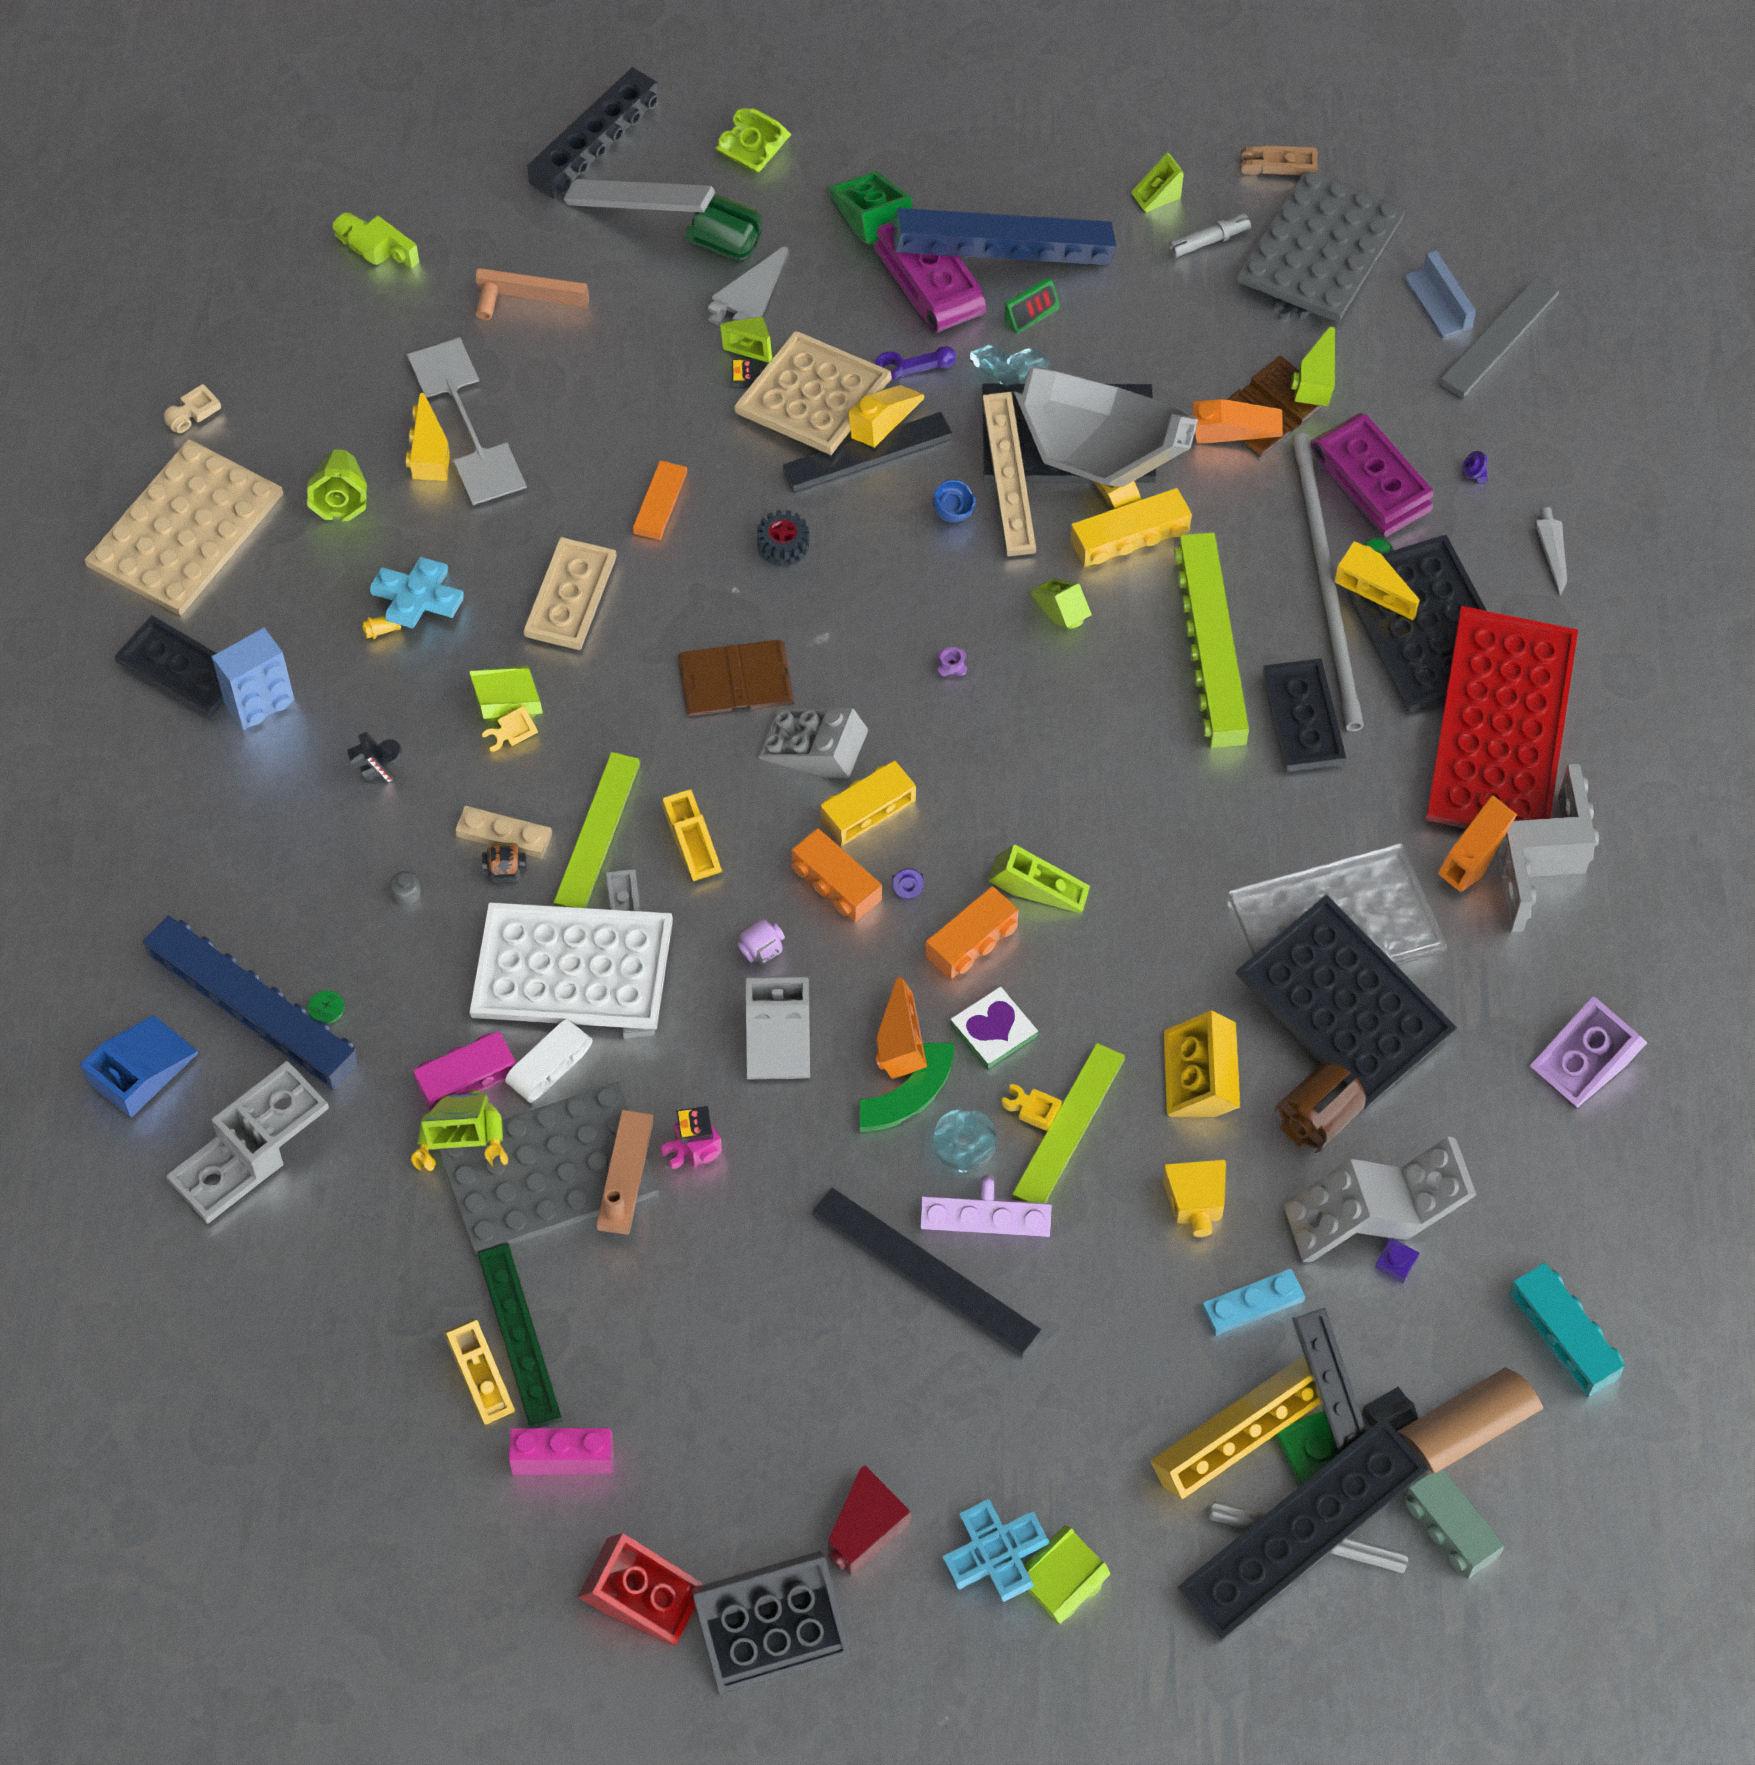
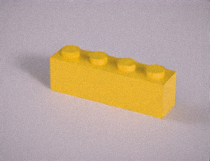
M1178 488L1071 524L1070 542L1084 567L1092 564L1097 565L1118 555H1127L1133 550L1144 546H1153L1162 540L1185 534L1190 531L1192 513Z

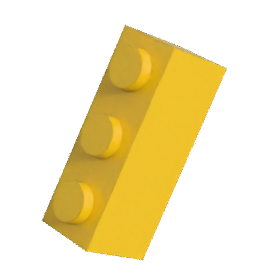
M895 760L888 765H881L865 779L854 781L840 794L829 796L820 805L821 822L838 843L843 846L916 801V785Z

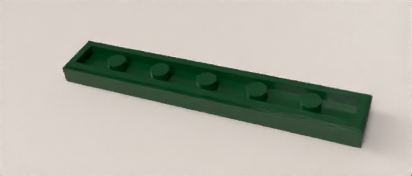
M509 1243L477 1252L529 1428H541L561 1422V1413Z

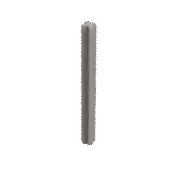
M1214 1501L1209 1516L1212 1521L1247 1530L1265 1514ZM1350 1537L1330 1552L1400 1573L1405 1571L1408 1562V1554Z

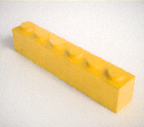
M1304 1355L1150 1460L1162 1487L1179 1498L1184 1499L1318 1406L1320 1401Z

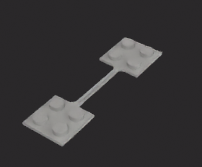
M459 337L407 354L426 398L444 392L452 394L476 447L474 453L453 460L472 505L527 488L508 443L492 448L480 446L457 394V390L460 387L479 381L461 338Z

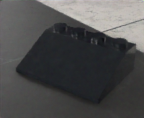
M821 1551L690 1589L719 1695L852 1656L826 1557Z

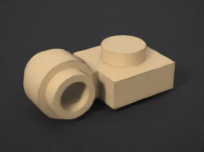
M202 384L180 398L182 406L177 407L173 405L165 411V423L172 431L184 433L191 426L190 417H193L197 422L202 421L221 409L220 401Z

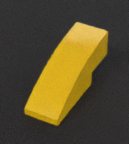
M692 789L662 798L661 805L692 881L721 873L722 869L703 815H700Z

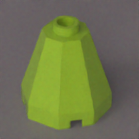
M332 450L325 455L308 480L307 506L324 520H333V517H341V521H350L366 510L367 483L353 455L347 450Z

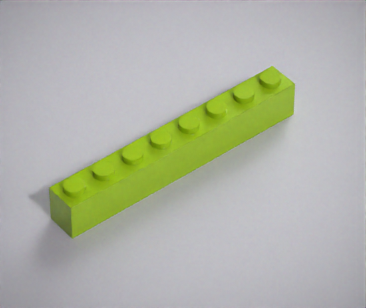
M1215 532L1180 535L1179 546L1174 547L1175 565L1180 564L1181 571H1178L1179 589L1184 588L1185 595H1182L1183 613H1188L1189 620H1186L1187 637H1192L1193 644H1190V657L1192 662L1197 663V669L1194 670L1195 686L1201 687L1202 694L1198 695L1200 712L1205 711L1206 719H1203L1204 737H1209L1211 748L1247 745L1249 726Z

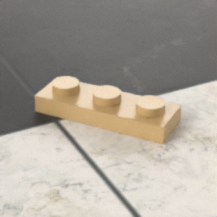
M465 806L455 833L456 837L486 845L513 842L518 845L520 852H526L528 856L543 859L552 836V828Z

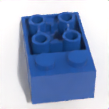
M153 1015L103 1042L80 1064L86 1081L132 1118L199 1052Z

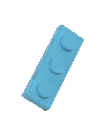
M1288 1269L1203 1302L1202 1310L1216 1336L1304 1302L1305 1294L1292 1269Z

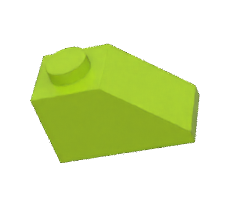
M1052 578L1030 590L1033 598L1055 625L1073 629L1083 624V619L1092 615L1081 586L1077 582Z

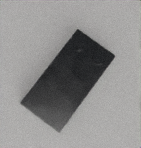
M153 615L149 617L114 656L116 663L209 718L224 702L212 656L217 653Z
M1322 658L1264 665L1262 673L1286 772L1345 765L1347 758Z

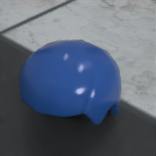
M949 479L939 484L932 497V506L937 516L945 522L958 523L967 519L973 513L976 503V497L972 494L970 487L960 480Z

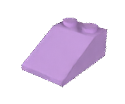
M1593 995L1530 1066L1578 1108L1625 1068L1647 1042Z

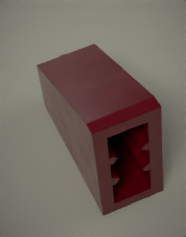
M866 1465L860 1468L828 1539L829 1560L838 1570L844 1568L850 1575L854 1574L911 1522V1511Z

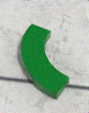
M923 1043L927 1063L926 1068L913 1072L905 1083L885 1095L860 1099V1132H873L900 1125V1122L925 1110L935 1100L936 1095L948 1080L954 1059V1043Z

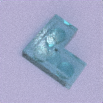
M992 343L972 351L970 356L971 363L1006 387L1026 379L1030 367L1050 369V359L1033 347L1010 356Z

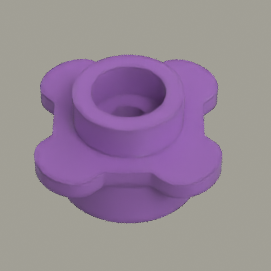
M949 647L937 653V659L940 661L938 673L941 676H947L948 674L962 676L967 672V667L964 665L966 653L963 650Z

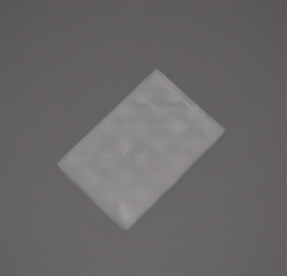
M1402 844L1229 892L1230 902L1253 956L1326 894L1396 965L1443 953L1447 949V943Z

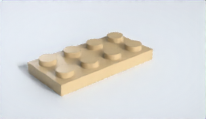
M560 537L525 625L524 637L581 650L616 560V550Z

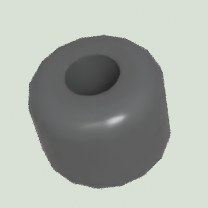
M402 871L392 877L389 888L391 896L396 903L410 905L420 898L421 885L414 873Z

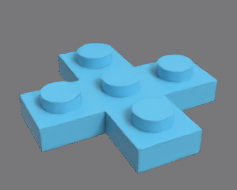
M420 557L409 575L382 567L370 585L371 595L392 600L386 611V621L409 628L415 627L425 610L452 618L464 600V591L441 584L448 574V565Z
M990 1499L959 1513L972 1542L943 1556L958 1589L990 1575L1003 1602L1033 1588V1583L1020 1558L1050 1544L1034 1511L1004 1526Z

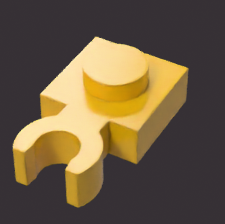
M522 706L497 720L501 728L497 730L487 729L482 732L481 736L484 738L492 734L496 737V744L488 748L492 752L500 749L503 741L506 739L511 746H514L538 733L525 706Z
M1015 1084L1010 1085L1009 1093L1017 1098L1009 1100L1003 1097L1002 1107L1008 1111L1020 1110V1120L1045 1131H1048L1062 1106V1100L1034 1088L1030 1095H1027L1020 1086Z

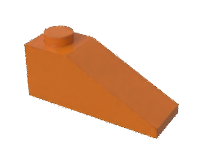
M1225 399L1193 401V416L1198 419L1195 430L1197 444L1283 437L1282 409Z
M902 977L895 980L876 1037L878 1051L875 1052L876 1062L881 1070L885 1069L892 1079L927 1067L913 992Z

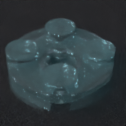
M955 1109L946 1113L937 1122L933 1136V1147L939 1160L961 1174H967L971 1170H976L986 1165L993 1157L997 1145L994 1124L985 1114L976 1110L962 1112V1109ZM970 1135L972 1137L970 1140L971 1144H959L958 1136L967 1137Z

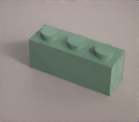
M1444 1469L1435 1474L1429 1473L1409 1487L1405 1498L1408 1510L1415 1518H1420L1428 1527L1427 1532L1435 1544H1441L1449 1554L1448 1558L1457 1571H1463L1469 1579L1500 1557L1505 1544Z

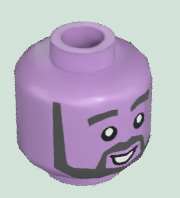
M760 919L740 932V941L737 942V945L749 963L754 961L756 964L762 965L782 952L781 940L785 936L776 922L770 925L767 920Z

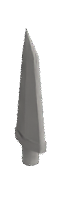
M1544 507L1540 510L1541 520H1536L1534 523L1555 584L1561 595L1567 583L1563 525L1561 521L1553 519L1550 507Z

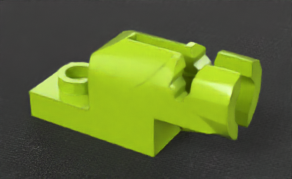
M350 212L341 214L333 223L332 229L336 231L333 235L343 244H349L351 250L356 251L367 261L375 265L382 263L391 255L396 261L403 262L411 269L419 263L417 245L380 216H376L367 223Z

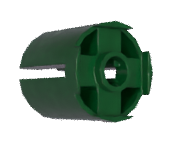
M714 194L704 213H694L691 222L693 228L687 226L685 241L733 261H745L753 254L754 248L759 242L763 228L762 215L755 209Z

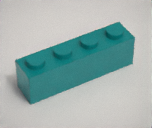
M1545 1262L1513 1282L1509 1295L1587 1397L1592 1396L1620 1378L1625 1368L1622 1355L1615 1347L1611 1348L1607 1343L1600 1326L1596 1322L1590 1321L1584 1313L1580 1300L1574 1295L1571 1296L1566 1290L1564 1282L1557 1271L1551 1270Z

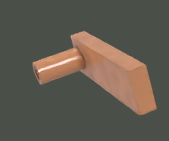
M477 268L475 279L480 296L475 315L480 319L490 320L492 318L497 294L588 307L590 297L587 284Z
M622 1110L597 1221V1230L630 1234L654 1122L653 1114Z

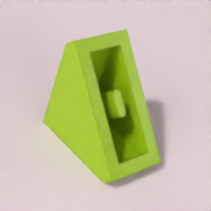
M1166 153L1131 193L1145 212H1149L1181 199L1184 173L1171 154Z
M763 316L726 322L720 325L723 350L768 363L772 360L770 335Z

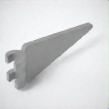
M781 247L712 296V303L708 307V311L712 312L708 321L719 325L724 319L727 310L735 314L732 321L761 317L788 256V248Z

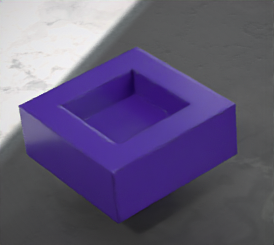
M1390 1238L1377 1260L1375 1268L1404 1283L1420 1253Z

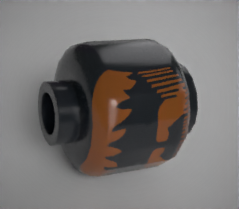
M513 842L490 844L487 852H482L483 875L488 876L492 883L518 881L521 871H527L526 852H520L518 845Z

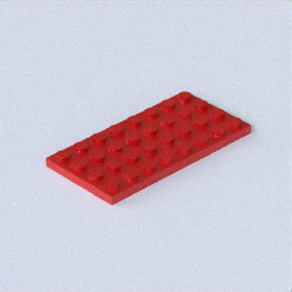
M1461 606L1428 799L1426 821L1467 829L1492 796H1495L1517 814L1514 821L1551 819L1578 629Z

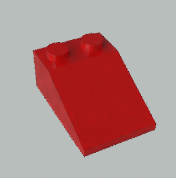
M621 1533L607 1538L577 1597L602 1613L674 1646L677 1645L694 1610L690 1589L704 1585V1583L629 1536Z

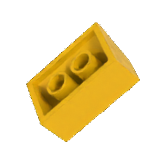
M1210 1010L1163 1030L1167 1115L1170 1117H1217L1239 1108L1240 1092L1236 1022Z

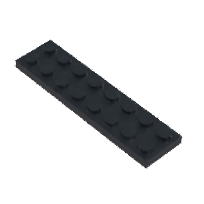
M1382 1418L1177 1587V1590L1220 1642H1222L1426 1474L1429 1469L1389 1422Z

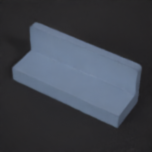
M1437 250L1427 253L1424 268L1406 274L1405 282L1442 338L1472 329L1476 314L1475 308Z

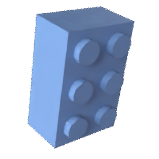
M265 628L258 630L212 656L225 706L243 730L261 723L264 718L277 711L286 709L295 701L283 652Z

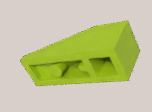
M1334 327L1327 329L1301 361L1298 373L1293 372L1290 388L1295 390V402L1328 407L1335 387Z
M1015 844L996 855L988 882L1014 896L1076 913L1083 911L1090 885Z

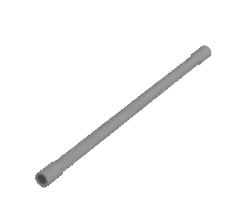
M1298 433L1292 437V442L1301 477L1341 690L1345 725L1348 731H1358L1364 727L1360 703L1357 700L1336 584L1334 583V573L1312 463L1313 455L1308 434Z

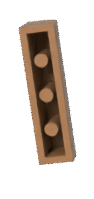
M1505 1367L1397 1432L1427 1466L1429 1471L1435 1474L1544 1408L1530 1384L1520 1374Z

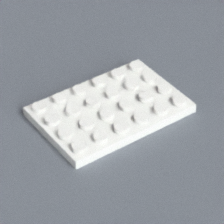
M489 903L470 1007L471 1017L544 1023H561L567 1019L576 1025L657 1029L673 923L672 913Z

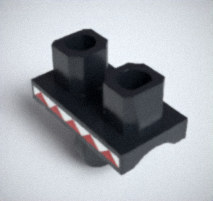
M367 732L358 735L360 744L347 749L351 765L355 769L360 767L361 773L367 781L380 776L386 783L395 780L394 775L388 770V765H393L401 758L402 747L393 739L384 740L378 744Z

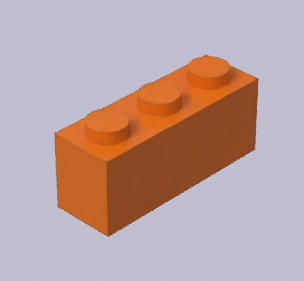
M819 828L814 830L791 850V865L795 873L801 878L806 877L813 884L814 889L822 897L827 896L834 902L836 909L843 916L848 915L857 922L882 900V884Z
M990 887L926 941L925 957L950 980L959 973H966L973 965L975 959L981 954L983 956L987 955L1003 936L1008 937L1015 931L1018 926L1019 909L995 887Z

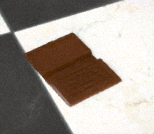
M1281 355L1252 377L1249 385L1242 390L1239 389L1226 399L1282 409L1283 437L1241 440L1260 456L1267 453L1323 407L1295 402V390L1291 389L1290 386L1293 372L1298 373V369Z
M782 640L727 645L724 647L686 651L678 654L688 717L730 712L732 708L750 706V710L795 704L785 643Z

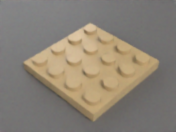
M795 331L734 405L735 413L832 455L851 431L848 412L865 395L882 391L892 379L891 371Z

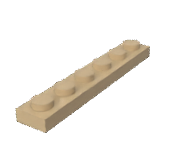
M1012 393L983 395V407L1007 557L1036 553V544Z

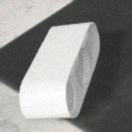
M566 1019L557 1025L509 1071L505 1082L528 1102H534L586 1054L592 1044V1039L575 1024Z

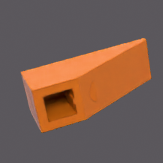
M1492 796L1451 849L1438 874L1459 892L1464 891L1483 877L1517 814L1495 796Z

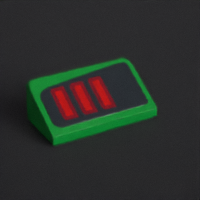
M1050 277L1046 278L1005 302L1004 321L1014 332L1019 333L1060 308L1052 279Z

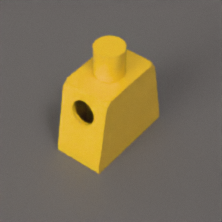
M1226 1160L1164 1165L1162 1179L1175 1220L1179 1224L1192 1223L1193 1235L1196 1237L1211 1235L1213 1233L1211 1221L1222 1219L1225 1200Z

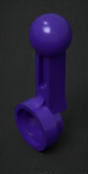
M942 346L936 352L903 360L898 353L889 351L880 354L875 361V365L882 368L890 364L896 365L897 368L891 371V380H895L899 376L903 378L910 374L938 367L943 369L950 368L956 362V353L951 347Z

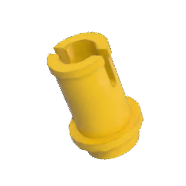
M386 615L373 619L369 616L366 618V621H362L365 637H372L373 640L378 635L401 630V625L386 621Z

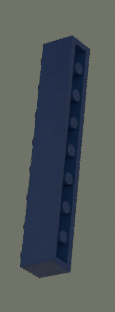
M897 208L891 225L895 252L1110 265L1117 247L1111 221Z
M168 915L143 940L149 957L334 1091L358 1065L356 1048L348 1039L344 1037L339 1039L332 1034L331 1028L321 1020L318 1022L314 1021L301 1005L289 1003L279 989L273 986L271 988L267 987L254 971H245L241 968L238 961L228 953L223 955L216 950V946L207 937L203 936L200 938L194 934L192 928L185 921H176Z

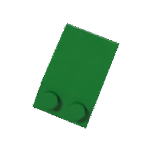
M877 171L827 187L829 195L853 233L866 244H875L876 241L880 240L877 236L878 227L893 222L897 208L913 209L911 196Z

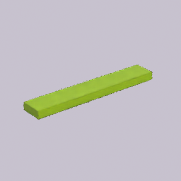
M611 752L554 900V906L587 908L639 770L640 759Z
M1096 1043L1012 1194L1013 1200L1047 1202L1125 1061V1055Z

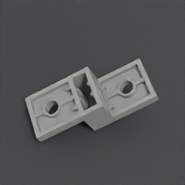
M286 1061L212 1118L217 1137L167 1174V1180L208 1224L284 1165L279 1147L329 1109L328 1103ZM286 1098L292 1101L291 1105L284 1110L274 1107L275 1103L280 1099ZM211 1174L221 1176L220 1181L214 1186L204 1184L205 1178Z

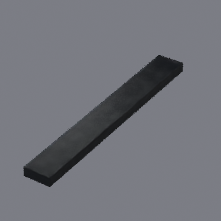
M833 1187L813 1209V1216L1021 1358L1025 1356L1041 1335L1042 1329Z

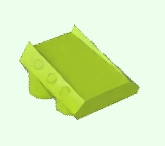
M741 108L733 116L735 125L730 131L722 133L719 138V144L714 149L741 166L759 173L791 134L778 121L754 108Z
M528 665L469 670L482 720L485 719L489 726L494 728L500 727L497 721L499 718L522 706H525L530 718H534L536 714L543 713Z
M1066 1525L1049 1540L1050 1544L1039 1549L1024 1564L1034 1586L1027 1591L1057 1624H1061L1066 1618L1074 1614L1076 1608L1087 1597L1097 1594L1101 1590L1102 1582L1111 1574L1105 1562L1101 1561L1079 1538L1072 1527Z

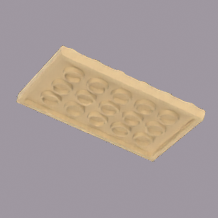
M188 439L85 558L86 566L181 617L284 494L283 489L264 477Z

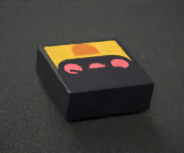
M732 359L733 388L750 387L761 374L760 360Z
M708 1106L676 1110L681 1144L713 1139Z

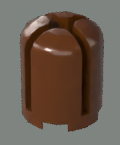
M1333 1062L1319 1065L1276 1105L1274 1112L1279 1108L1280 1116L1284 1122L1280 1128L1297 1146L1301 1147L1303 1144L1317 1149L1314 1153L1322 1151L1364 1109L1366 1095L1362 1085L1356 1078L1322 1111L1317 1113L1314 1110L1351 1073L1345 1067Z

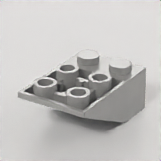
M778 708L758 757L761 760L823 778H849L869 729L853 708Z
M809 977L746 978L747 1079L810 1078Z

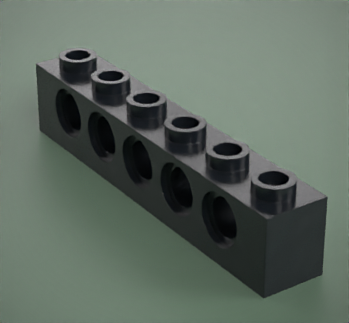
M634 67L628 70L527 165L529 184L553 199L561 192L566 191L579 175H583L597 158H601L614 142L619 141L632 125H636L649 109H653L659 101L657 81Z

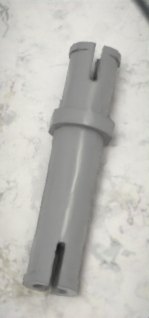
M1246 213L1225 221L1220 219L1213 226L1170 241V251H1175L1172 255L1174 258H1178L1220 240L1222 242L1228 241L1230 236L1250 230V220H1245L1248 217Z

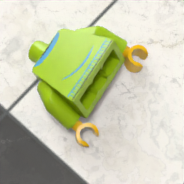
M470 1090L467 1094L443 1097L421 1119L417 1142L420 1149L416 1150L411 1156L413 1165L421 1171L422 1164H424L428 1171H432L436 1161L429 1154V1149L486 1146L487 1142L490 1143V1146L485 1150V1157L491 1167L494 1166L493 1159L500 1155L503 1165H506L508 1163V1156L500 1145V1142L503 1141L502 1118L496 1106L489 1103L487 1095L478 1090Z

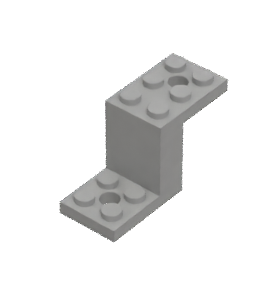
M1568 764L1558 794L1562 818L1513 821L1496 852L1511 932L1524 931L1527 920L1531 919V906L1536 904L1535 886H1530L1529 877L1586 873L1589 862L1594 859V847L1599 845V832L1597 827L1593 828L1591 820L1594 816L1593 803L1587 800L1588 779L1586 775H1582L1580 764Z
M1447 1136L1402 1167L1349 1159L1284 1203L1283 1206L1302 1262L1311 1263L1355 1233L1409 1240L1475 1197L1476 1192L1456 1138ZM1440 1173L1442 1176V1180L1440 1182V1187L1437 1189L1435 1181L1437 1175ZM1321 1211L1322 1218L1318 1226L1316 1222L1317 1214Z

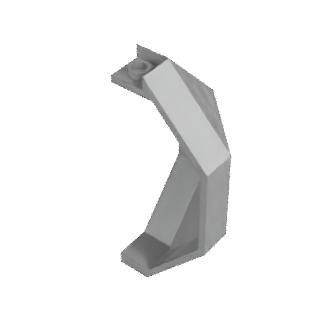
M1030 367L1025 379L1023 393L1014 392L1045 464L1109 486L1124 487L1190 449L1198 423L1197 418L1179 407L1119 387L1042 367Z

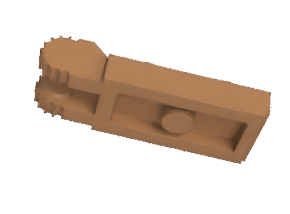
M1263 145V147L1249 146L1241 149V158L1245 160L1241 162V171L1244 174L1258 175L1262 172V174L1303 175L1304 172L1317 173L1318 152L1316 147Z

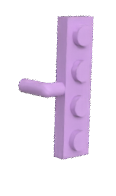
M985 1174L982 1177L981 1199L923 1195L921 1229L1050 1237L1052 1203L994 1200V1177L991 1174Z

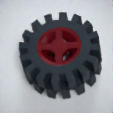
M777 510L776 516H773L771 512L767 514V519L763 517L760 520V525L757 526V546L759 554H762V558L765 561L770 558V564L775 565L776 561H780V566H785V561H789L790 565L795 564V558L801 561L803 554H807L809 547V527L806 526V520L804 518L800 520L798 513H795L792 517L789 510H786V515H782L781 510Z

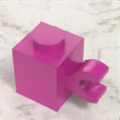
M678 1122L674 1123L676 1140L667 1142L661 1147V1154L663 1156L669 1153L677 1154L675 1158L669 1161L671 1169L679 1168L684 1163L685 1155H687L694 1167L701 1163H709L717 1158L719 1153L722 1152L721 1137L712 1124L713 1139L681 1144Z

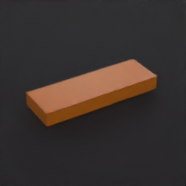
M659 461L633 525V534L661 541L687 476V467Z

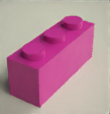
M497 1031L493 1034H484L475 1042L465 1047H456L439 1059L423 1062L417 1069L413 1070L416 1086L431 1111L447 1095L467 1094L470 1090L482 1092L506 1081L507 1074L516 1065V1061L500 1031Z
M510 1429L509 1462L512 1475L613 1474L614 1442L612 1429Z

